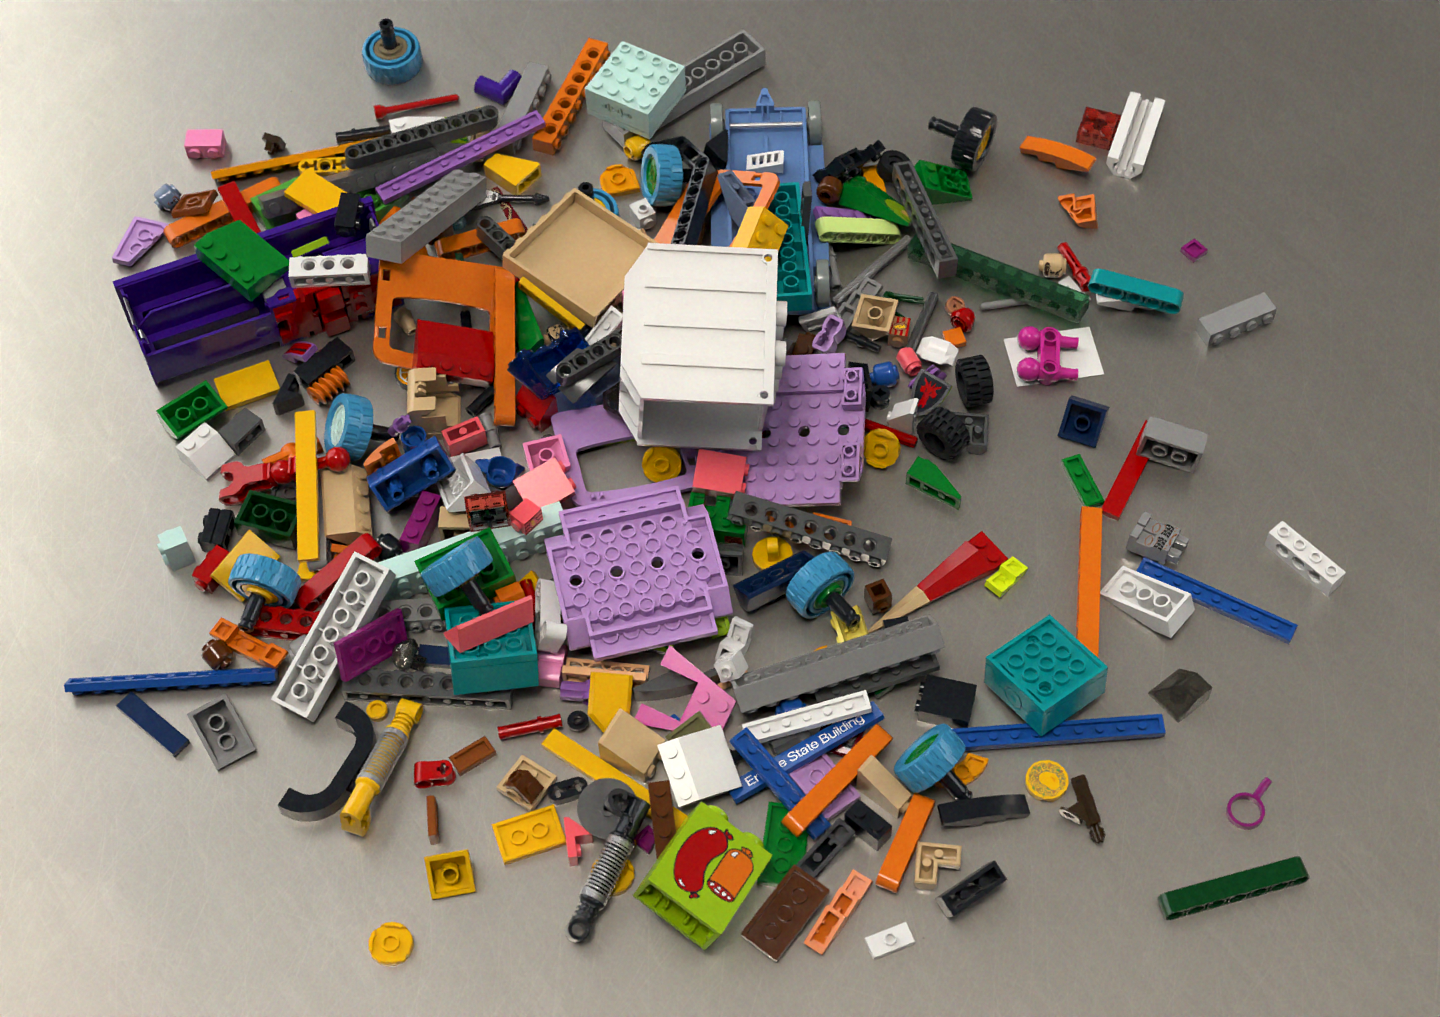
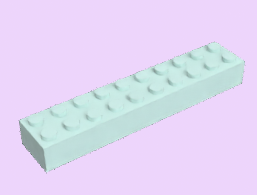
M559 501L540 507L543 520L527 535L513 529L510 524V518L507 519L508 525L490 527L508 563L518 559H525L536 553H543L546 551L545 538L564 535L559 517V511L563 509ZM484 529L472 530L378 562L396 574L382 601L408 599L413 595L428 592L414 561Z

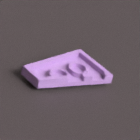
M134 216L112 256L113 263L131 267L164 235L163 230L169 224Z

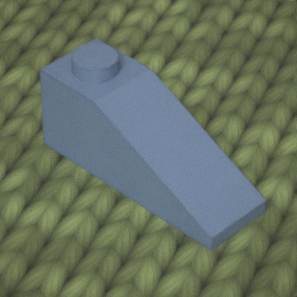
M731 170L720 173L717 177L730 216L740 228L747 208L753 207L756 200Z

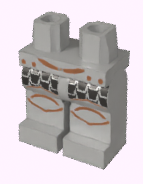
M1144 511L1129 535L1126 549L1151 560L1158 561L1161 565H1164L1167 560L1177 564L1182 551H1185L1188 546L1189 539L1180 535L1181 528H1174L1169 524L1157 522L1151 519L1152 514Z

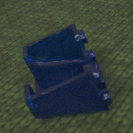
M577 327L571 330L568 328L564 329L558 334V339L554 340L549 346H541L535 353L531 349H522L516 354L517 358L508 364L507 371L540 400L547 399L561 392L558 389L561 384L559 382L553 384L546 375L575 349L580 348L583 350L590 346Z

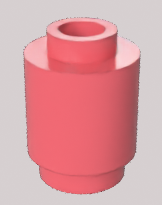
M904 347L899 350L896 359L904 372L909 374V376L917 375L922 368V362L913 348Z

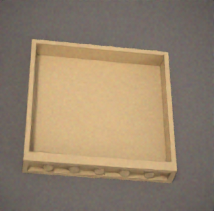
M574 187L570 192L565 193L562 200L558 204L555 203L546 215H542L538 223L531 226L523 237H519L510 249L505 250L502 255V267L519 279L524 276L571 314L593 328L611 305L615 307L622 300L625 275L647 247V243L658 242Z

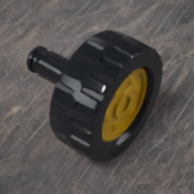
M972 107L964 116L960 126L933 116L928 123V130H933L935 133L954 139L951 151V162L954 165L966 170L977 171L991 147L997 127V116L984 109Z

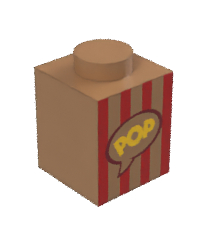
M894 316L888 334L889 346L906 347L911 318Z

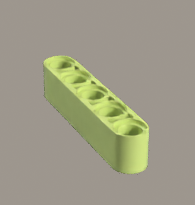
M825 216L818 218L814 223L819 240L822 242L890 245L897 243L902 238L897 223L886 219Z

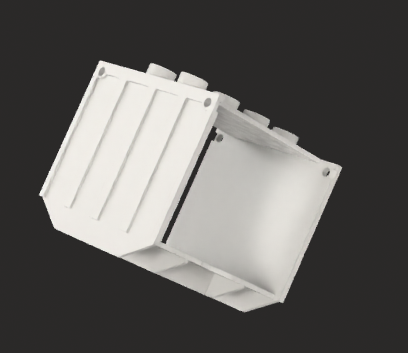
M647 243V247L625 275L619 413L636 440L637 446L761 452L762 429L768 406L773 407V404H775L776 392L779 389V379L782 378V368L785 366L786 341L780 340L783 339V330L787 322V301H777L778 249ZM768 256L771 257L772 260L770 262H767L764 258ZM750 439H755V440H756V444H754V445L750 444V443H749V440H750Z

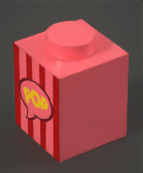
M525 498L509 513L510 524L517 532L521 531L525 535L543 520L542 509L528 498Z

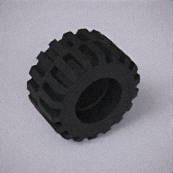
M976 355L958 359L955 367L956 383L959 395L965 406L972 407L991 403L994 395V386L991 370L983 355Z
M934 407L916 427L922 444L935 456L944 460L954 459L970 442V433L963 421L956 414L943 407Z

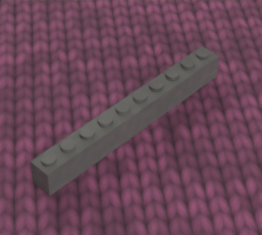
M430 147L354 170L349 169L322 178L343 191L354 194L395 179L438 158L439 153L436 148ZM287 188L258 196L262 214L267 219L304 208L284 196V191Z

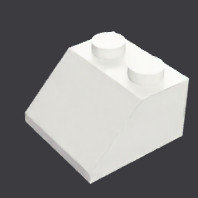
M205 422L176 446L180 460L206 481L221 470L222 465L229 463L236 456L221 435Z

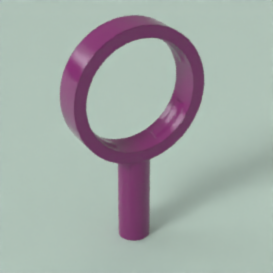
M1265 777L1253 794L1238 793L1229 800L1226 815L1233 826L1242 830H1252L1261 824L1265 815V807L1260 798L1272 783L1269 778ZM1240 799L1250 800L1259 808L1260 818L1254 823H1242L1233 816L1231 805Z

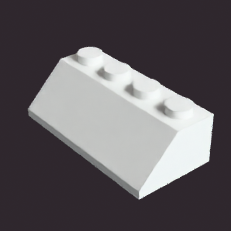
M462 452L453 461L455 471L436 482L446 510L449 512L468 511V499L470 496L475 495L474 498H471L472 500L481 497L488 498L491 494L479 466Z

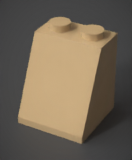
M619 708L598 741L600 758L617 770L646 783L649 777L652 778L654 776L659 760L662 761L657 745L665 743L666 740Z

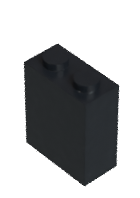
M927 674L925 682L921 681L919 694H922L921 700L917 699L914 712L918 713L917 721L935 725L947 724L950 728H968L977 685Z

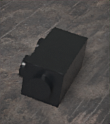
M341 192L334 223L336 235L356 237V232L361 227V219L359 217L364 212V202H361L360 194Z

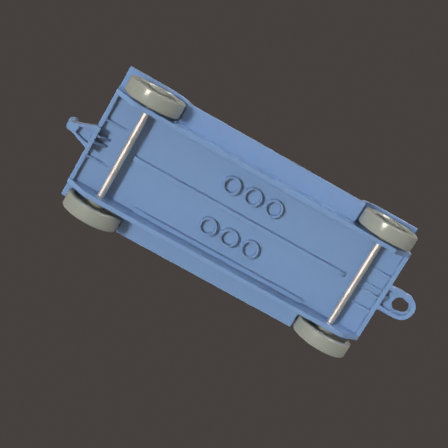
M767 88L761 89L760 96L756 102V108L725 109V119H723L722 103L710 104V140L723 130H728V158L725 170L746 171L747 155L782 150L784 151L783 173H775L780 179V183L799 182L800 195L802 197L804 181L811 182L812 202L807 254L812 287V310L787 311V315L810 314L830 308L828 242L819 240L814 224L816 219L813 214L815 206L826 207V203H823L817 197L816 189L819 183L813 177V174L818 169H824L820 101L808 102L807 121L805 107L774 108V102ZM756 177V178H755V181H759V180H760L759 177ZM745 186L752 197L757 200L761 187ZM721 192L711 207V246L729 247L736 237L739 227L731 218L723 192Z

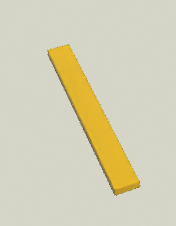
M315 410L295 412L298 561L302 563L320 561L316 412Z
M555 728L541 743L542 748L592 781L602 778L618 779L626 783L637 797L650 804L648 789ZM673 806L675 828L677 831L688 815ZM651 807L646 815L650 819H652Z

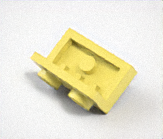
M858 605L852 608L856 614L860 615V621L852 628H848L846 623L842 622L833 611H830L832 619H830L831 625L838 634L836 637L837 643L869 634Z

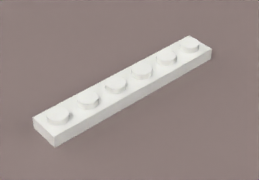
M863 690L742 724L743 729L747 727L757 740L763 743L871 713L872 708L867 691Z

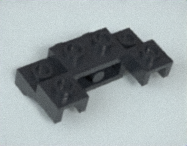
M877 140L873 145H868L864 150L854 148L834 158L824 169H818L813 174V177L818 183L826 176L836 177L844 183L850 177L857 176L864 164L870 161L874 163L882 157L881 153L886 148L880 140Z

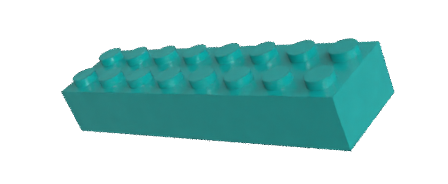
M799 182L780 183L768 208L770 212L789 225L778 251L777 301H787V311L812 310V287L805 229L801 226Z

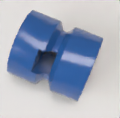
M409 426L405 432L401 433L404 453L417 447L421 442L428 440L425 430L420 426Z

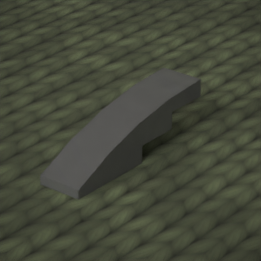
M715 668L704 672L714 683H720V678ZM670 671L633 688V695L636 702L677 698L693 694L698 683L683 675L674 678Z

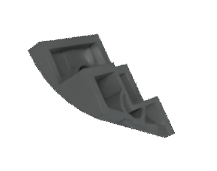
M580 348L575 349V350H574L573 352H571L568 356H566L561 362L565 361L566 359L570 358L571 356H573V355L577 354L578 352L582 351V349H580ZM611 360L569 386H561L556 381V368L561 362L546 377L572 404H575L618 363ZM578 363L577 365H579V366H585L586 364H585V363ZM563 372L561 375L568 376L569 373Z

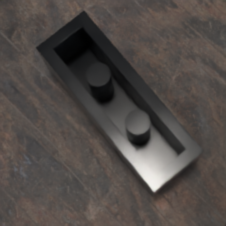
M336 337L328 342L320 351L314 353L306 362L297 366L293 372L296 375L298 384L306 390L308 387H312L314 382L318 383L319 378H324L325 373H330L332 368L336 369V365L342 370L346 369L355 362L353 350Z
M994 860L970 874L935 898L945 916L947 918L952 917L1006 881L1007 878Z

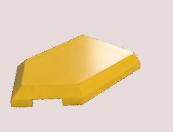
M591 672L587 715L603 734L619 708L630 714L633 675Z

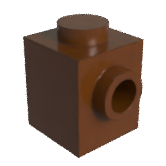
M884 578L865 585L864 599L872 614L883 613L891 608L892 593Z

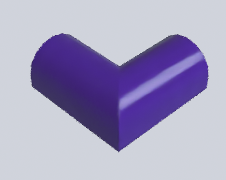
M509 70L498 83L481 75L474 84V92L504 106L513 96L522 76L515 70Z

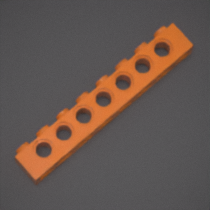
M588 38L543 117L546 127L536 131L532 137L533 150L552 156L557 149L559 150L563 137L567 136L570 125L575 121L577 112L582 109L583 101L586 98L585 87L610 57L611 52L609 51L608 43Z

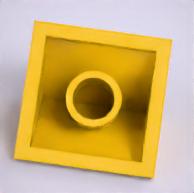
M468 849L424 857L431 899L476 892L472 861Z

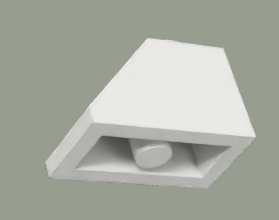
M913 398L895 404L893 411H889L886 422L889 423V427L912 435L917 422L919 399Z

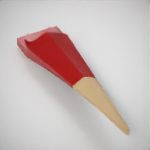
M981 531L958 547L868 630V633L883 628V620L903 617L938 598L993 574L999 570L1000 565L1007 561L1008 558Z

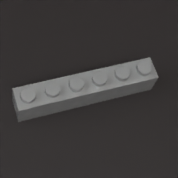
M528 62L498 128L538 110L540 99L544 97L546 86L550 84L552 75L549 73V66ZM522 138L494 152L514 156L517 149L519 150L521 147Z

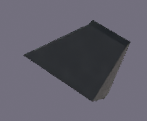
M723 130L708 141L703 151L717 170H725L727 165L728 130Z

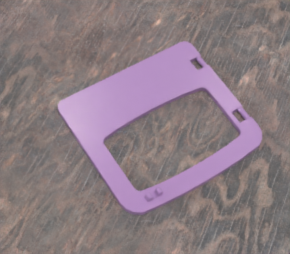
M619 402L557 412L551 417L554 435H562L571 468L564 474L567 479L571 477L577 487L574 489L576 495L571 497L573 504L577 507L679 485L681 493L692 490L696 465L690 466L688 459L694 458L696 463L698 451L695 448H680L686 469L685 475L636 487L588 492L584 486L576 455L577 452L600 445L634 439L619 413Z

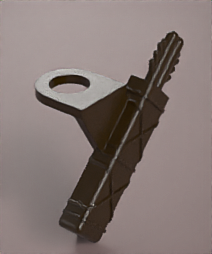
M1085 775L1071 778V784L1078 802L1069 808L1060 807L1059 812L1061 816L1080 825L1084 821L1087 828H1091L1089 832L1091 840L1097 844L1104 842L1106 834L1104 828L1099 826L1102 824L1101 818L1091 794Z

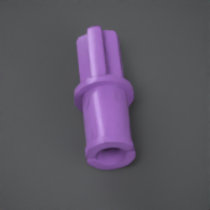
M406 414L396 418L388 429L389 435L397 437L400 433L405 432L412 422L409 419L410 415Z

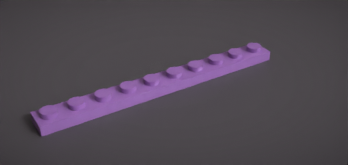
M535 110L376 187V193L383 204L386 205L449 174L452 170L460 169L546 127L545 121L538 111Z

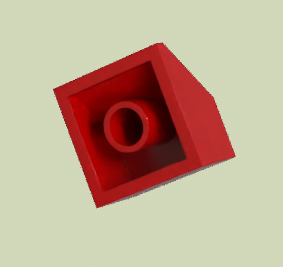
M532 374L528 375L515 397V410L521 417L524 416L532 428H537L542 433L552 425L551 417L558 412L557 400Z

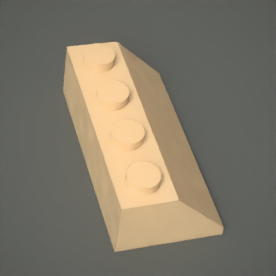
M349 464L341 472H334L329 468L321 469L325 537L350 545L362 534L369 533L372 536L369 486L366 470Z

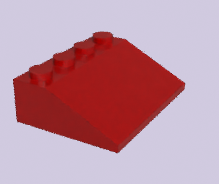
M417 319L412 369L435 367L436 375L446 374L447 382L484 388L490 386L493 382L495 364L492 331Z

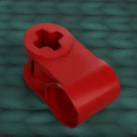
M448 760L419 761L414 764V786L417 788L426 789L449 786L456 780V773Z

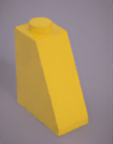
M495 154L483 164L485 176L512 195H521L542 176L540 163L501 154Z

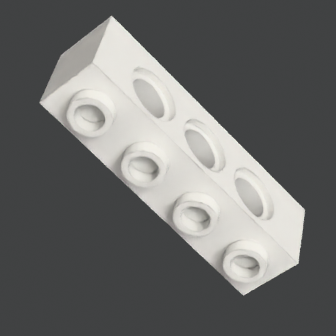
M366 254L289 258V280L291 287L370 285L369 257H366Z
M1281 521L1268 533L1264 545L1327 597L1341 585L1346 572L1285 522Z

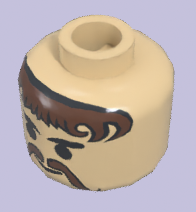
M1047 253L1043 256V260H1039V271H1042L1045 278H1060L1062 274L1066 273V258H1063L1062 254Z

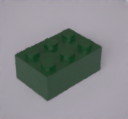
M249 490L234 521L238 535L244 536L248 530H251L264 542L295 549L297 545V502Z

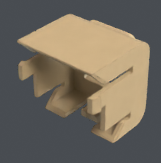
M435 367L409 370L407 414L410 415L409 419L412 420L409 426L422 427L426 432L427 439L436 436L438 440H443L442 430L461 423V396L449 392L459 391V384L455 382L447 384L446 374L436 375Z

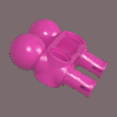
M1027 326L1020 330L1017 336L1019 345L1025 350L1037 348V360L1031 357L1024 358L1017 365V374L1023 381L1031 382L1037 379L1044 385H1051L1060 379L1077 381L1078 369L1061 367L1060 348L1077 350L1078 337L1062 336L1053 327H1046L1039 331L1033 326Z

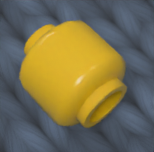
M635 135L625 141L624 153L629 159L631 158L634 161L643 158L641 151L651 142L643 136Z

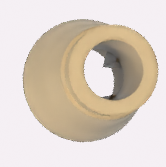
M406 307L395 311L394 321L408 336L415 335L416 324L411 311Z

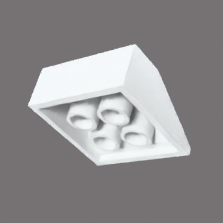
M721 725L657 745L675 798L681 809L742 787Z

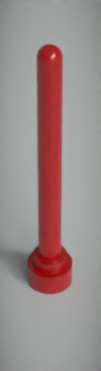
M453 94L389 107L381 106V104L373 107L376 120L384 119L383 117L391 113L455 102L459 100V96Z

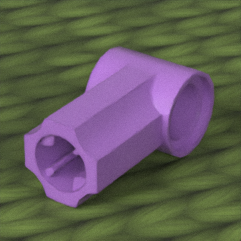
M590 679L585 682L562 681L560 700L581 701L588 705Z

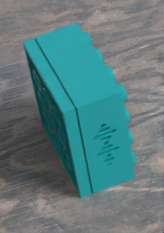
M515 601L490 604L493 605V610H496ZM472 605L444 608L446 631L479 617L478 611ZM532 623L462 653H459L447 640L454 695L539 686L538 657Z
M1050 614L986 656L984 683L1040 736H1043L1105 693L1108 666Z

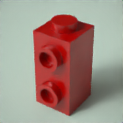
M216 545L206 554L202 563L195 567L192 578L197 589L213 594L220 584L210 575L228 555L229 551Z

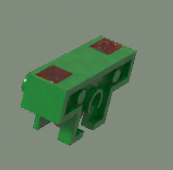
M691 492L688 507L704 504L710 517L716 542L721 544L737 543L745 547L748 526L744 524L735 525L731 520H727L731 497L717 495L716 506L705 505V494Z

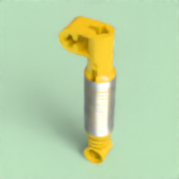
M404 698L400 699L391 724L383 729L377 743L356 778V786L340 813L342 830L362 837L366 835L371 822L369 806L374 797L379 795L408 743L409 733L413 725L420 721L423 713V704Z

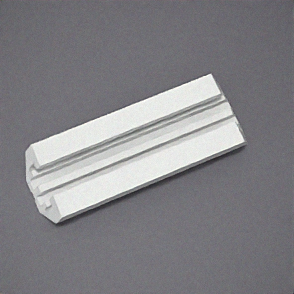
M1131 91L1106 161L1114 176H1121L1129 180L1142 173L1166 101L1155 98L1154 102H1149V99L1141 100V94Z

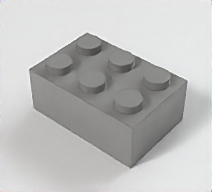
M1150 416L1141 434L1136 455L1194 473L1203 455L1208 434L1197 429L1184 427L1178 423L1165 421L1159 417Z

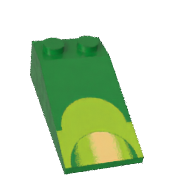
M856 176L844 183L839 205L907 227L912 224L904 206L872 182L866 181L865 177Z

